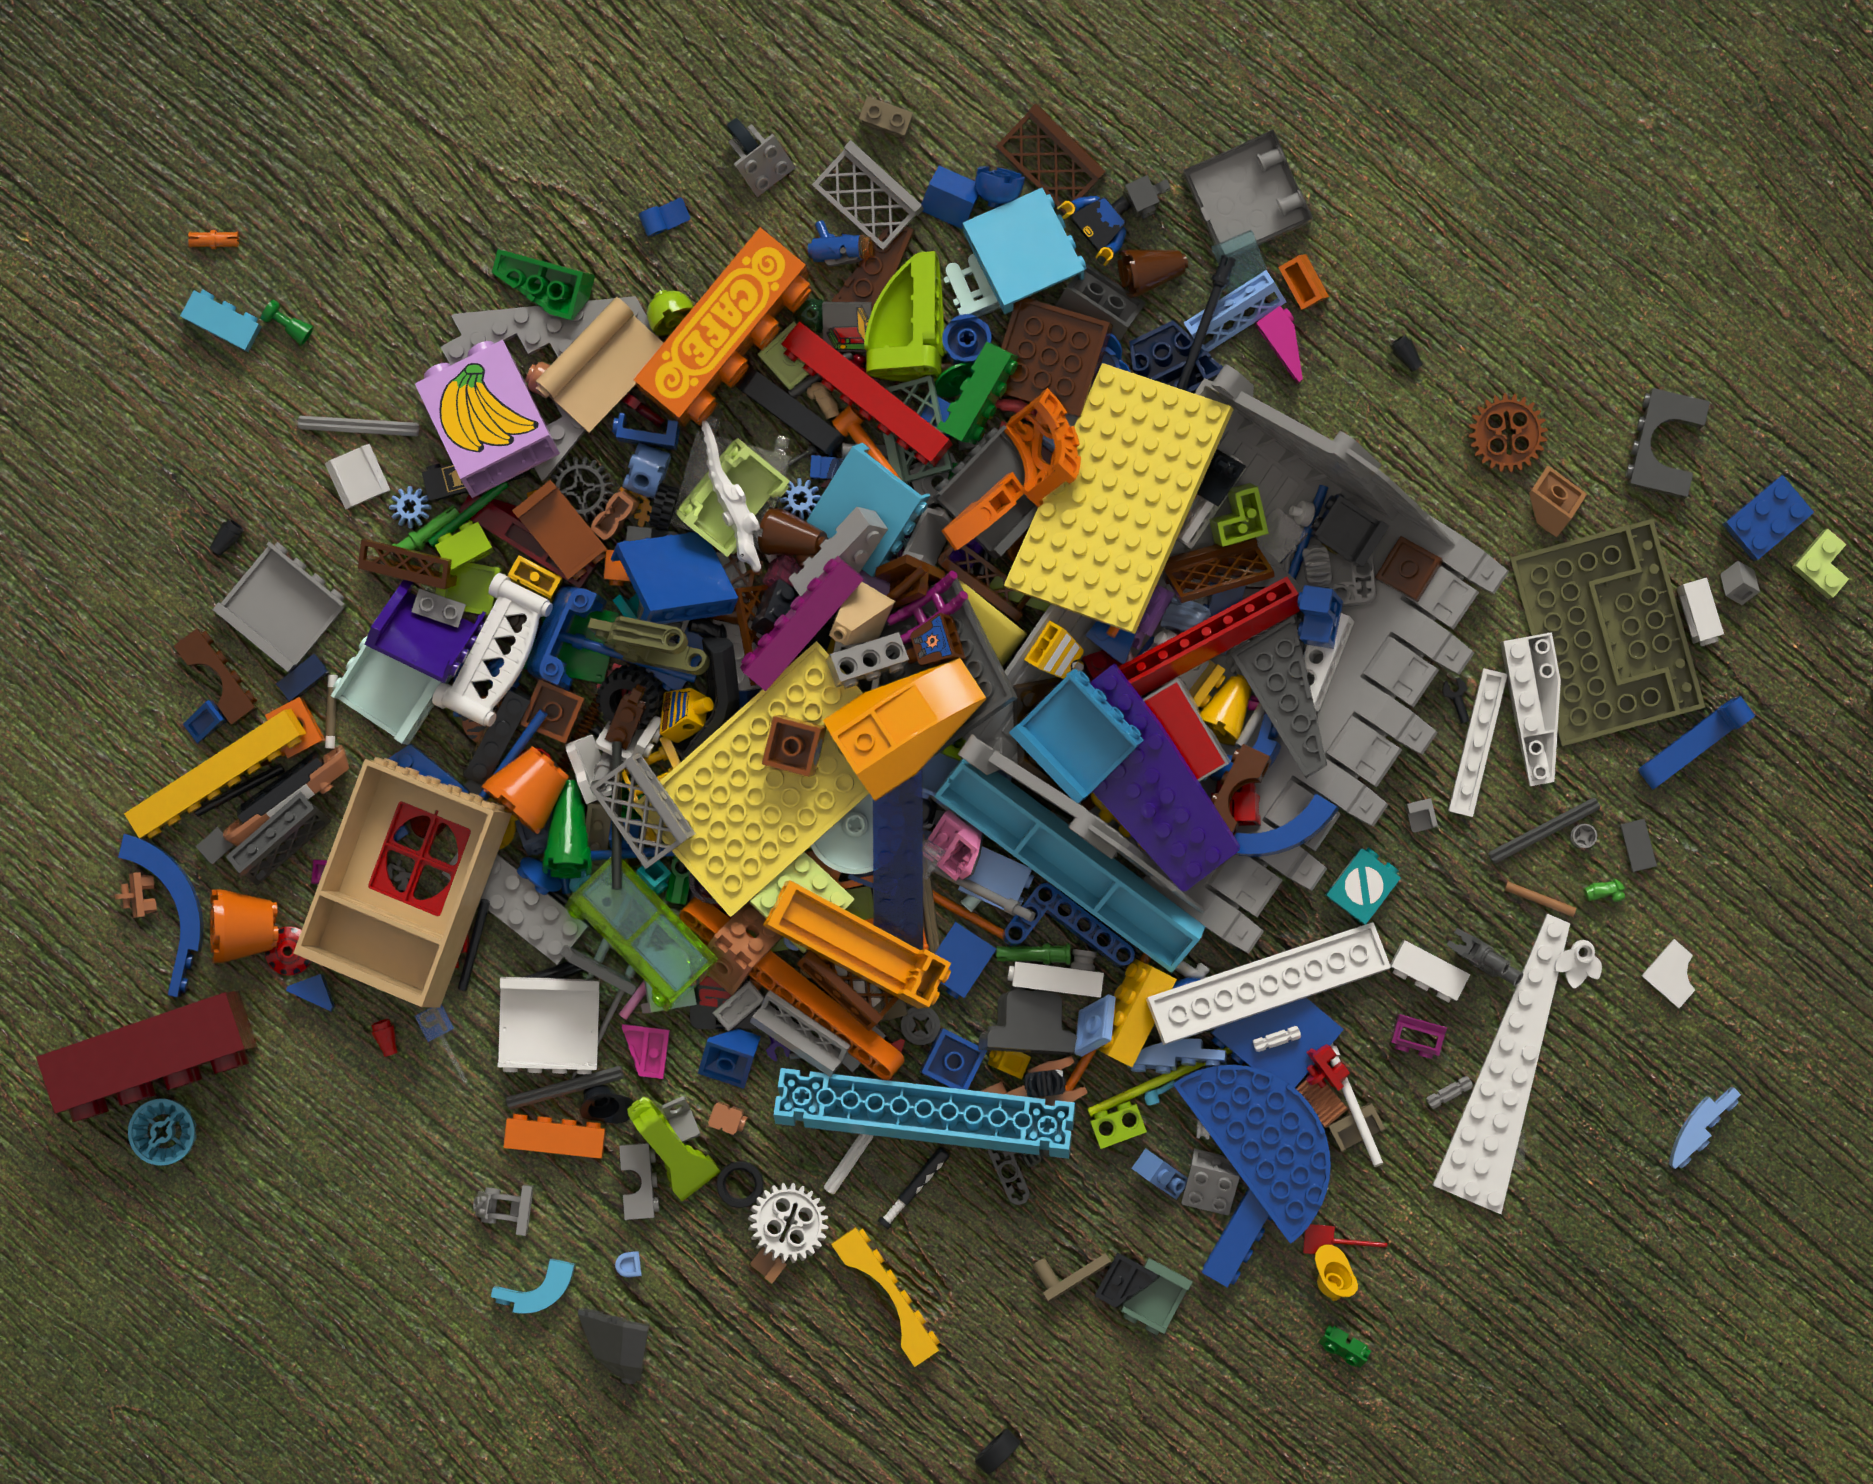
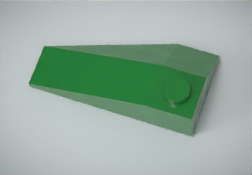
M500 249L497 250L492 269L494 275L524 294L530 301L538 304L547 313L569 320H574L589 300L595 279L593 274Z

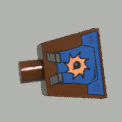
M939 613L914 630L910 635L913 647L906 650L909 664L918 661L920 666L933 668L961 658L962 661L966 659L953 616Z

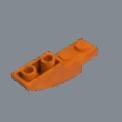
M1013 472L1008 473L978 501L971 503L941 530L953 549L956 551L963 547L1016 505V501L1024 494L1022 492L1023 486Z

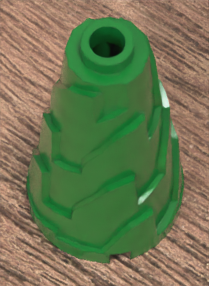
M574 780L566 781L553 808L547 849L545 850L542 862L543 872L547 874L548 869L551 870V877L574 879L581 878L582 871H585L586 876L592 872L591 848L588 844V834L586 832L585 804L582 801L579 785Z

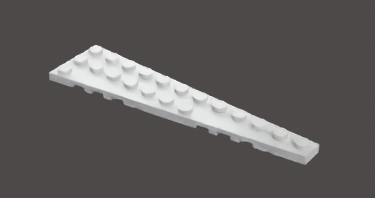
M1549 914L1545 916L1523 968V978L1515 987L1432 1184L1435 1187L1499 1214L1502 1213L1559 972L1555 971V962L1561 952L1564 951L1570 923Z

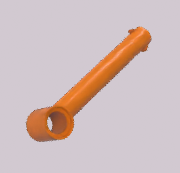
M848 405L832 420L835 428L845 437L850 435L856 444L864 443L870 449L867 454L900 478L860 425L865 421L855 407Z

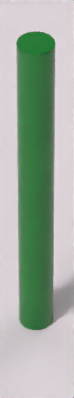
M505 481L488 490L428 540L430 545L435 548V545L439 543L437 539L447 533L452 534L508 488V483Z

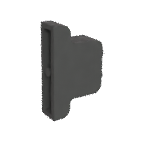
M1012 986L1011 991L1003 993L998 998L997 1026H988V1030L980 1035L979 1050L1071 1056L1075 1054L1077 1036L1071 1033V1031L1062 1030V1000L1057 993L1038 989L1026 991V988Z

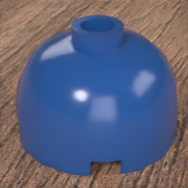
M989 166L977 168L975 187L979 196L988 201V206L997 208L1002 204L1017 199L1021 195L1025 177H1021L1022 174L998 167L997 170L989 171Z

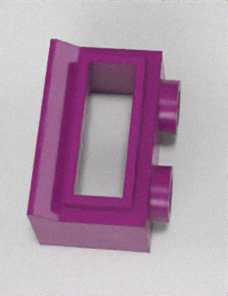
M1398 1014L1390 1042L1395 1043V1049L1409 1052L1410 1048L1419 1050V1056L1432 1059L1433 1054L1437 1056L1440 1054L1447 1027ZM1406 1027L1438 1036L1435 1048L1400 1039L1402 1028Z

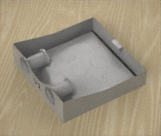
M1274 129L1183 170L1185 180L1220 258L1221 255H1226L1228 259L1229 257L1239 255L1307 225L1313 220L1304 196L1292 175Z

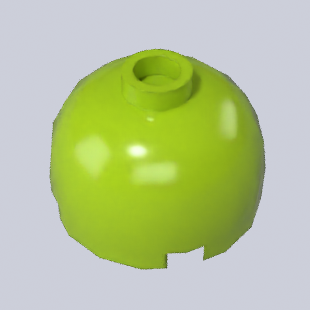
M662 290L654 295L647 308V319L653 333L655 332L656 336L672 334L675 327L681 323L694 307L689 297L682 292L674 290Z

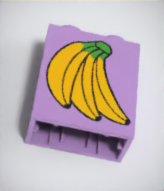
M503 340L495 344L492 341L478 343L469 350L467 358L453 365L448 363L434 365L425 372L423 380L415 383L449 457L472 498L560 454Z

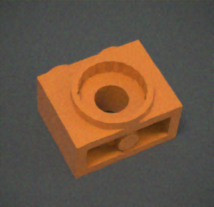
M298 697L265 715L268 721L283 710L292 709L297 719L303 723V729L306 734L300 738L302 742L291 749L287 746L280 751L282 756L286 755L287 759H292L325 741L303 697Z

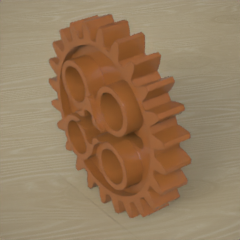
M1504 393L1500 401L1494 395L1493 404L1486 399L1484 401L1486 409L1478 406L1476 409L1480 415L1471 416L1476 423L1468 425V428L1474 430V433L1469 434L1467 438L1474 439L1475 442L1469 447H1477L1478 451L1474 456H1483L1481 464L1488 460L1490 462V470L1495 465H1498L1499 473L1503 471L1504 467H1507L1508 472L1512 473L1513 466H1516L1518 471H1521L1522 463L1529 467L1531 466L1529 458L1534 460L1539 458L1535 451H1544V448L1539 443L1547 441L1541 434L1547 432L1548 429L1541 428L1540 425L1546 419H1538L1537 416L1541 413V410L1533 412L1534 402L1528 406L1525 405L1526 397H1523L1519 402L1517 401L1516 394L1512 396L1511 400H1508L1507 394ZM1504 412H1508V430L1513 431V435L1509 437L1511 455L1507 454V437L1502 435V432L1506 429ZM1515 414H1521L1524 417L1525 424L1523 426H1516L1513 423V416ZM1490 416H1497L1500 419L1501 424L1499 428H1492L1489 425L1488 419ZM1518 438L1524 439L1527 443L1526 450L1519 451L1516 449L1515 440ZM1491 441H1500L1503 446L1502 451L1499 453L1492 451L1490 448Z

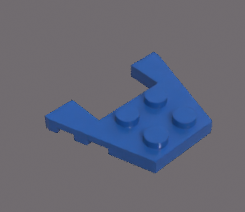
M413 744L407 745L388 758L397 762V766L415 769L419 771L420 775L435 777L441 780L440 783L451 784L462 788V792L470 793L468 788L461 785L453 776L446 773ZM406 824L396 832L394 836L395 842L400 841L411 833Z

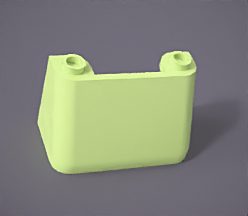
M739 438L735 439L719 457L723 472L733 485L739 484L745 494L747 508L754 515L758 513L770 497H781L788 489L787 484L790 481ZM708 470L681 503L676 515L728 557L730 554L737 552L735 532L723 520L722 513L724 511L718 502L716 492L713 491Z

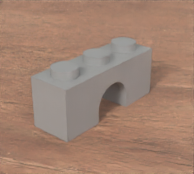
M649 1143L620 1145L621 1170H633L640 1175L642 1180L639 1191L623 1195L624 1219L654 1218L655 1212H659V1197H654L653 1188L658 1187L657 1172L652 1173V1163H656V1152Z

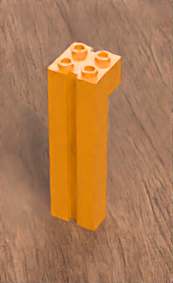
M791 880L784 883L776 903L771 908L763 924L764 927L807 950H811L818 956L917 1009L927 1008L930 1004L934 1005L940 995L937 988L940 982L945 983L951 973V970H949L951 962L926 949L919 950Z

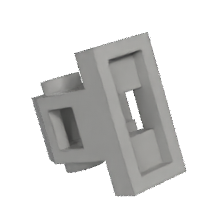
M522 1185L521 1196L500 1194V1189L486 1187L485 1192L478 1191V1196L474 1198L473 1202L475 1216L481 1217V1222L496 1224V1219L517 1222L516 1235L526 1236L528 1234L534 1186ZM497 1199L512 1201L510 1215L496 1213Z

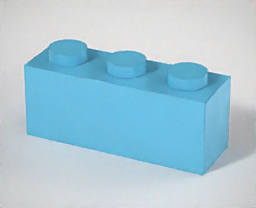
M203 289L200 293L194 290L180 316L190 323L249 352L262 328L257 323L258 318L247 312L244 315L235 312L237 307L226 301H223L222 304L214 301L215 296Z

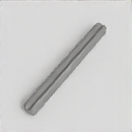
M299 416L298 428L305 430L401 436L419 435V424L413 422Z

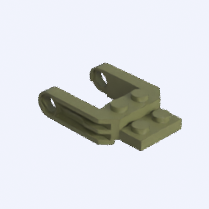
M623 616L616 617L613 623L590 619L588 628L595 634V637L602 640L604 646L620 653L623 659L628 662L692 675H701L709 668L710 659L708 655L701 649L687 646L686 634L677 627ZM674 635L680 636L678 644L669 642V639ZM695 656H701V664L697 667H691V660Z

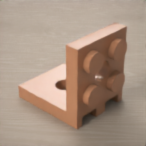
M750 902L745 904L713 936L696 963L700 969L732 996L739 990L754 966L783 937L763 926L766 918ZM746 930L753 931L756 934V938L749 937L746 934Z

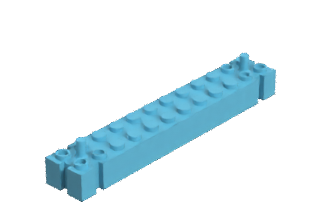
M780 1069L778 1082L779 1096H776L773 1114L775 1124L795 1126V1121L798 1120L803 1121L804 1127L1034 1155H1040V1149L1049 1150V1156L1069 1159L1071 1148V1131L1069 1130H1073L1075 1117L1074 1102L1055 1100V1106L1046 1105L1045 1099L837 1074L829 1077L825 1073L811 1071L809 1077L801 1076L800 1070Z

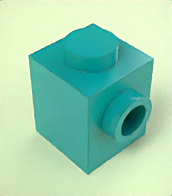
M658 860L647 869L642 865L636 871L632 882L647 898H650L654 893L657 895L661 894L668 887L667 881L671 872Z

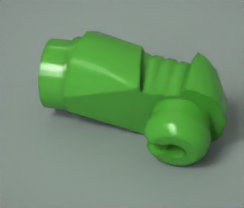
M1614 878L1611 882L1591 883V885L1583 889L1588 902L1611 895L1614 902L1625 899L1623 884Z

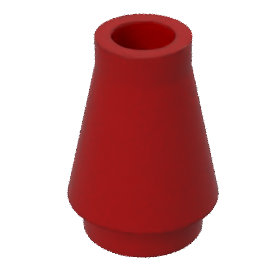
M383 1019L371 1024L372 1030L370 1032L382 1050L384 1057L398 1053L394 1024H391L390 1019Z

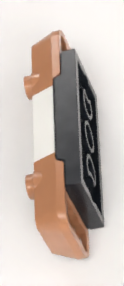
M338 745L323 757L320 756L317 750H314L238 806V819L223 831V837L226 841L235 846L240 845L299 792H302L309 799L317 792L324 794L333 787L332 782L349 769L345 748L342 745Z

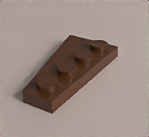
M886 226L878 237L882 243L890 235L889 226ZM906 226L884 251L874 243L868 254L864 256V260L860 261L859 266L848 277L844 286L831 301L872 302L873 310L874 304L882 290L898 271L915 230Z

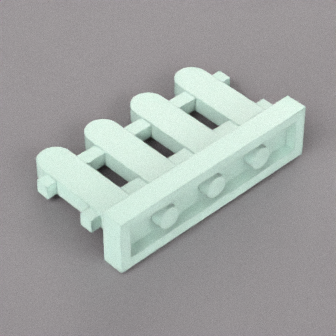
M974 253L968 258L970 266L961 270L957 263L947 265V276L943 279L946 285L951 283L957 297L953 300L955 307L961 306L957 309L958 315L972 314L978 318L1001 308ZM971 274L974 275L979 287L978 290L970 292L964 278ZM983 296V298L974 301V299Z

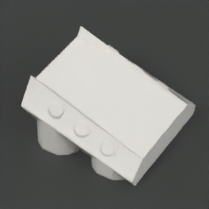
M370 444L361 446L325 463L345 510L390 491L387 480L382 473Z

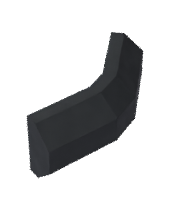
M716 637L702 639L703 651L710 659V665L706 671L708 688L705 696L712 699L714 707L711 711L707 712L705 725L700 731L679 743H672L682 760L689 756L736 713L740 696L734 645L729 639Z

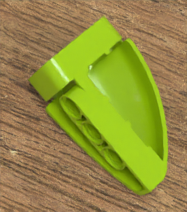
M935 251L919 252L912 256L891 277L874 304L864 341V348L867 351L866 374L868 376L891 381L909 382L932 375L935 382L941 375L942 358L945 356L942 341L944 311L940 263Z

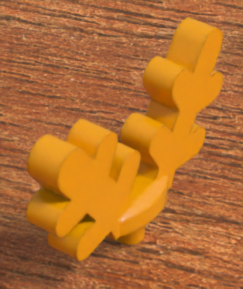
M620 487L619 490H620V491H624V490H626V489ZM629 491L637 499L640 497L643 500V503L638 506V510L641 509V512L636 513L634 518L639 519V527H644L646 521L649 522L650 520L648 511L652 512L651 501L648 497Z

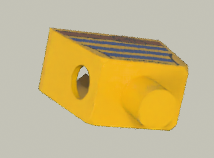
M692 688L665 692L659 734L675 743H679L697 733L705 725L707 712L711 711L714 707L712 699Z

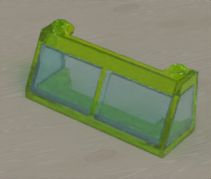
M610 857L569 897L565 905L567 912L572 918L586 919L653 988V1002L666 1012L709 975L718 960L709 948L623 859L622 889H612V857Z

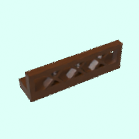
M368 539L361 540L358 569L441 589L456 586L457 576L450 574L451 559ZM368 547L374 548L380 557L367 556ZM391 552L396 553L401 562L389 560L387 555ZM412 558H418L423 568L410 565L408 561ZM434 563L443 564V572L432 570L430 566Z
M949 544L937 560L940 566L948 572L951 570L955 571L959 580L1018 622L1023 616L1022 608L1031 597L1024 595L1015 606L1008 599V592L1013 590L1004 586L1008 577L1005 573L966 544L961 547L965 552V560L954 561L949 557L954 550L951 544ZM968 554H970V555H971L972 557H974V558H973V559H969ZM969 563H982L985 575H973L970 572ZM966 564L967 570L961 565ZM987 568L993 571V573H988ZM1001 577L1004 588L993 590L989 585V578ZM985 578L986 584L980 579ZM1003 592H1004L1005 598H1004L1002 595H1000L999 593H1003Z

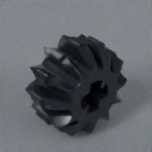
M1059 1069L1032 1072L1025 1075L1024 1086L1029 1097L1060 1095L1066 1091V1079L1063 1071Z

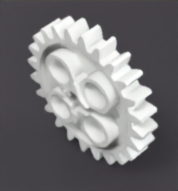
M782 1183L779 1190L773 1185L770 1188L771 1194L765 1190L762 1193L763 1198L758 1197L756 1199L758 1206L753 1205L750 1209L755 1214L748 1217V1220L754 1222V1224L749 1226L748 1230L756 1231L751 1239H759L760 1242L756 1248L764 1246L766 1249L763 1255L772 1252V1260L781 1256L782 1263H785L787 1258L790 1257L791 1262L795 1263L797 1256H799L804 1261L806 1253L810 1256L815 1253L813 1247L819 1249L822 1246L818 1240L824 1241L826 1238L821 1233L828 1229L827 1225L822 1224L828 1219V1216L821 1215L825 1206H817L820 1198L811 1199L813 1191L804 1194V1186L797 1191L795 1190L794 1183L791 1184L789 1189L786 1188L785 1183ZM781 1202L785 1204L787 1211L780 1212L776 1208V1203ZM793 1204H797L796 1211L790 1221L791 1226L786 1231L784 1241L781 1243L779 1239L787 1223L785 1220L790 1216ZM799 1212H805L809 1216V1221H802L799 1218ZM772 1224L776 1226L778 1234H771L767 1229V1225ZM790 1234L798 1235L801 1240L800 1244L793 1243L790 1240Z

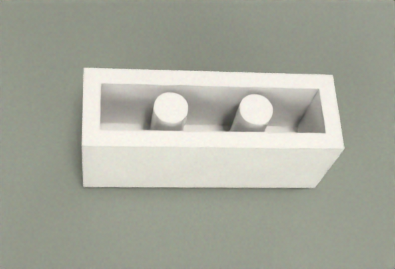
M1405 940L1400 944L1390 964L1391 968L1394 969L1393 974L1404 980L1409 976L1416 980L1414 985L1425 991H1428L1430 987L1438 992L1437 997L1448 1003L1451 999L1454 1001L1458 1000L1470 976L1465 971Z

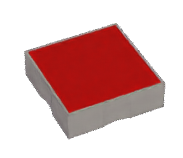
M1181 677L1176 678L1143 699L1160 721L1198 781L1230 763V759L1215 734L1203 721L1198 706Z

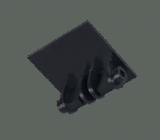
M1216 449L1197 495L1219 507L1246 468V465Z

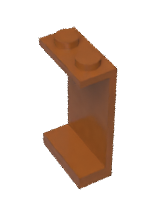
M549 480L512 510L568 580L572 578L575 581L587 572L586 566L591 562L596 565L606 557L604 552L607 548L552 480Z

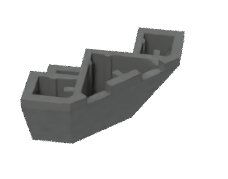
M579 1308L578 1316L594 1357L616 1376L622 1377L621 1382L636 1384V1381H641L647 1354L645 1348L650 1325L627 1321V1318L606 1315L602 1311Z

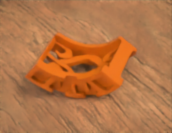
M1048 388L1021 411L1013 415L1007 422V428L1004 430L1015 444L1023 461L1025 481L1022 492L1037 507L1043 504L1042 499L1065 481L1070 484L1076 480L1081 464V457L1077 453V446L1080 443L1075 427H1070L1065 417L1067 411ZM1034 409L1038 411L1036 416L1030 413ZM1026 417L1034 424V426L1030 424H1023L1020 420ZM1043 435L1053 439L1055 444L1050 464L1044 461L1041 455Z

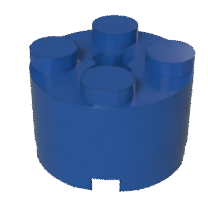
M972 314L954 317L943 331L944 353L952 365L960 363L974 364L985 343H992L989 326ZM965 339H969V345H965Z

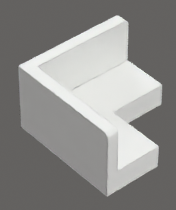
M593 735L565 744L568 757L576 774L577 783L586 804L598 800L590 789L591 782L595 776V766L601 759V754L595 746L596 741ZM607 784L606 790L602 792L605 797L612 795V785Z

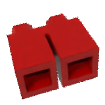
M1218 780L1216 785V793L1218 794L1223 786L1220 784L1221 780ZM1255 783L1242 786L1240 792H1235L1231 799L1230 813L1239 826H1261V816L1259 815L1260 796L1256 793Z

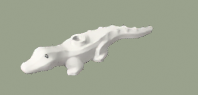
M706 420L702 421L701 429L704 432V442L707 446L706 453L708 455V476L711 479L713 491L716 492L718 502L724 511L722 513L723 520L735 532L738 559L748 563L752 571L757 573L761 569V564L754 547L753 534L755 530L760 529L758 520L753 513L749 512L745 503V494L739 484L733 485L723 472L713 432Z

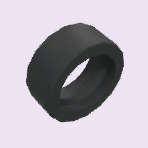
M736 1161L731 1162L722 1169L718 1175L716 1185L718 1194L723 1202L731 1207L743 1208L757 1201L756 1199L762 1194L764 1182L762 1174L756 1166L750 1162ZM735 1170H745L754 1178V1190L746 1198H734L726 1190V1179Z
M1005 1429L980 1452L975 1459V1463L989 1475L1006 1461L1021 1442L1009 1429Z

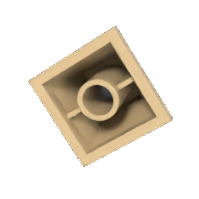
M861 582L838 608L829 636L845 646L879 639L895 601Z

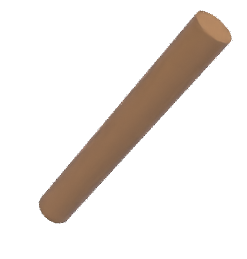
M1507 881L1504 888L1507 892L1571 917L1576 912V908L1509 881Z

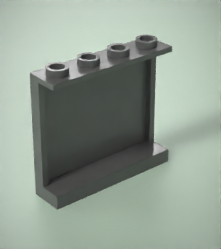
M1005 425L998 429L993 427L984 436L987 441L982 446L977 444L968 453L970 458L965 463L963 461L959 462L952 469L954 475L949 480L944 478L935 487L938 492L933 498L954 519L971 503L978 501L1008 473L1013 472L1021 485L1024 486L1025 471L1023 461L1015 444L1004 432L1007 428ZM1025 494L1016 501L1017 504L974 538L994 559L1002 556L1031 525L1038 507Z

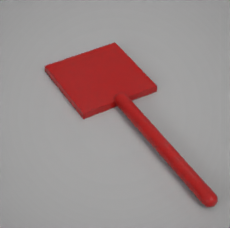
M1310 1224L1304 1234L1303 1253L1315 1254L1319 1247L1333 1245L1334 1243L1386 1248L1388 1244L1383 1242L1334 1239L1335 1226Z

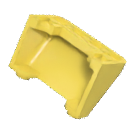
M959 580L964 592L968 594V600L1003 668L1028 635Z

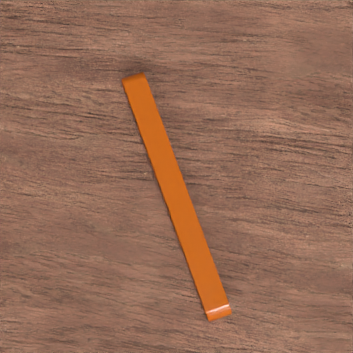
M694 896L679 913L680 920L708 943L730 920L728 916L701 896ZM746 931V934H747L749 937L754 938L751 934H749V933ZM771 950L750 972L749 975L767 990L772 991L850 1044L848 1053L881 1079L890 1080L903 1065L905 1059L900 1051L872 1029L868 1031L845 1008Z

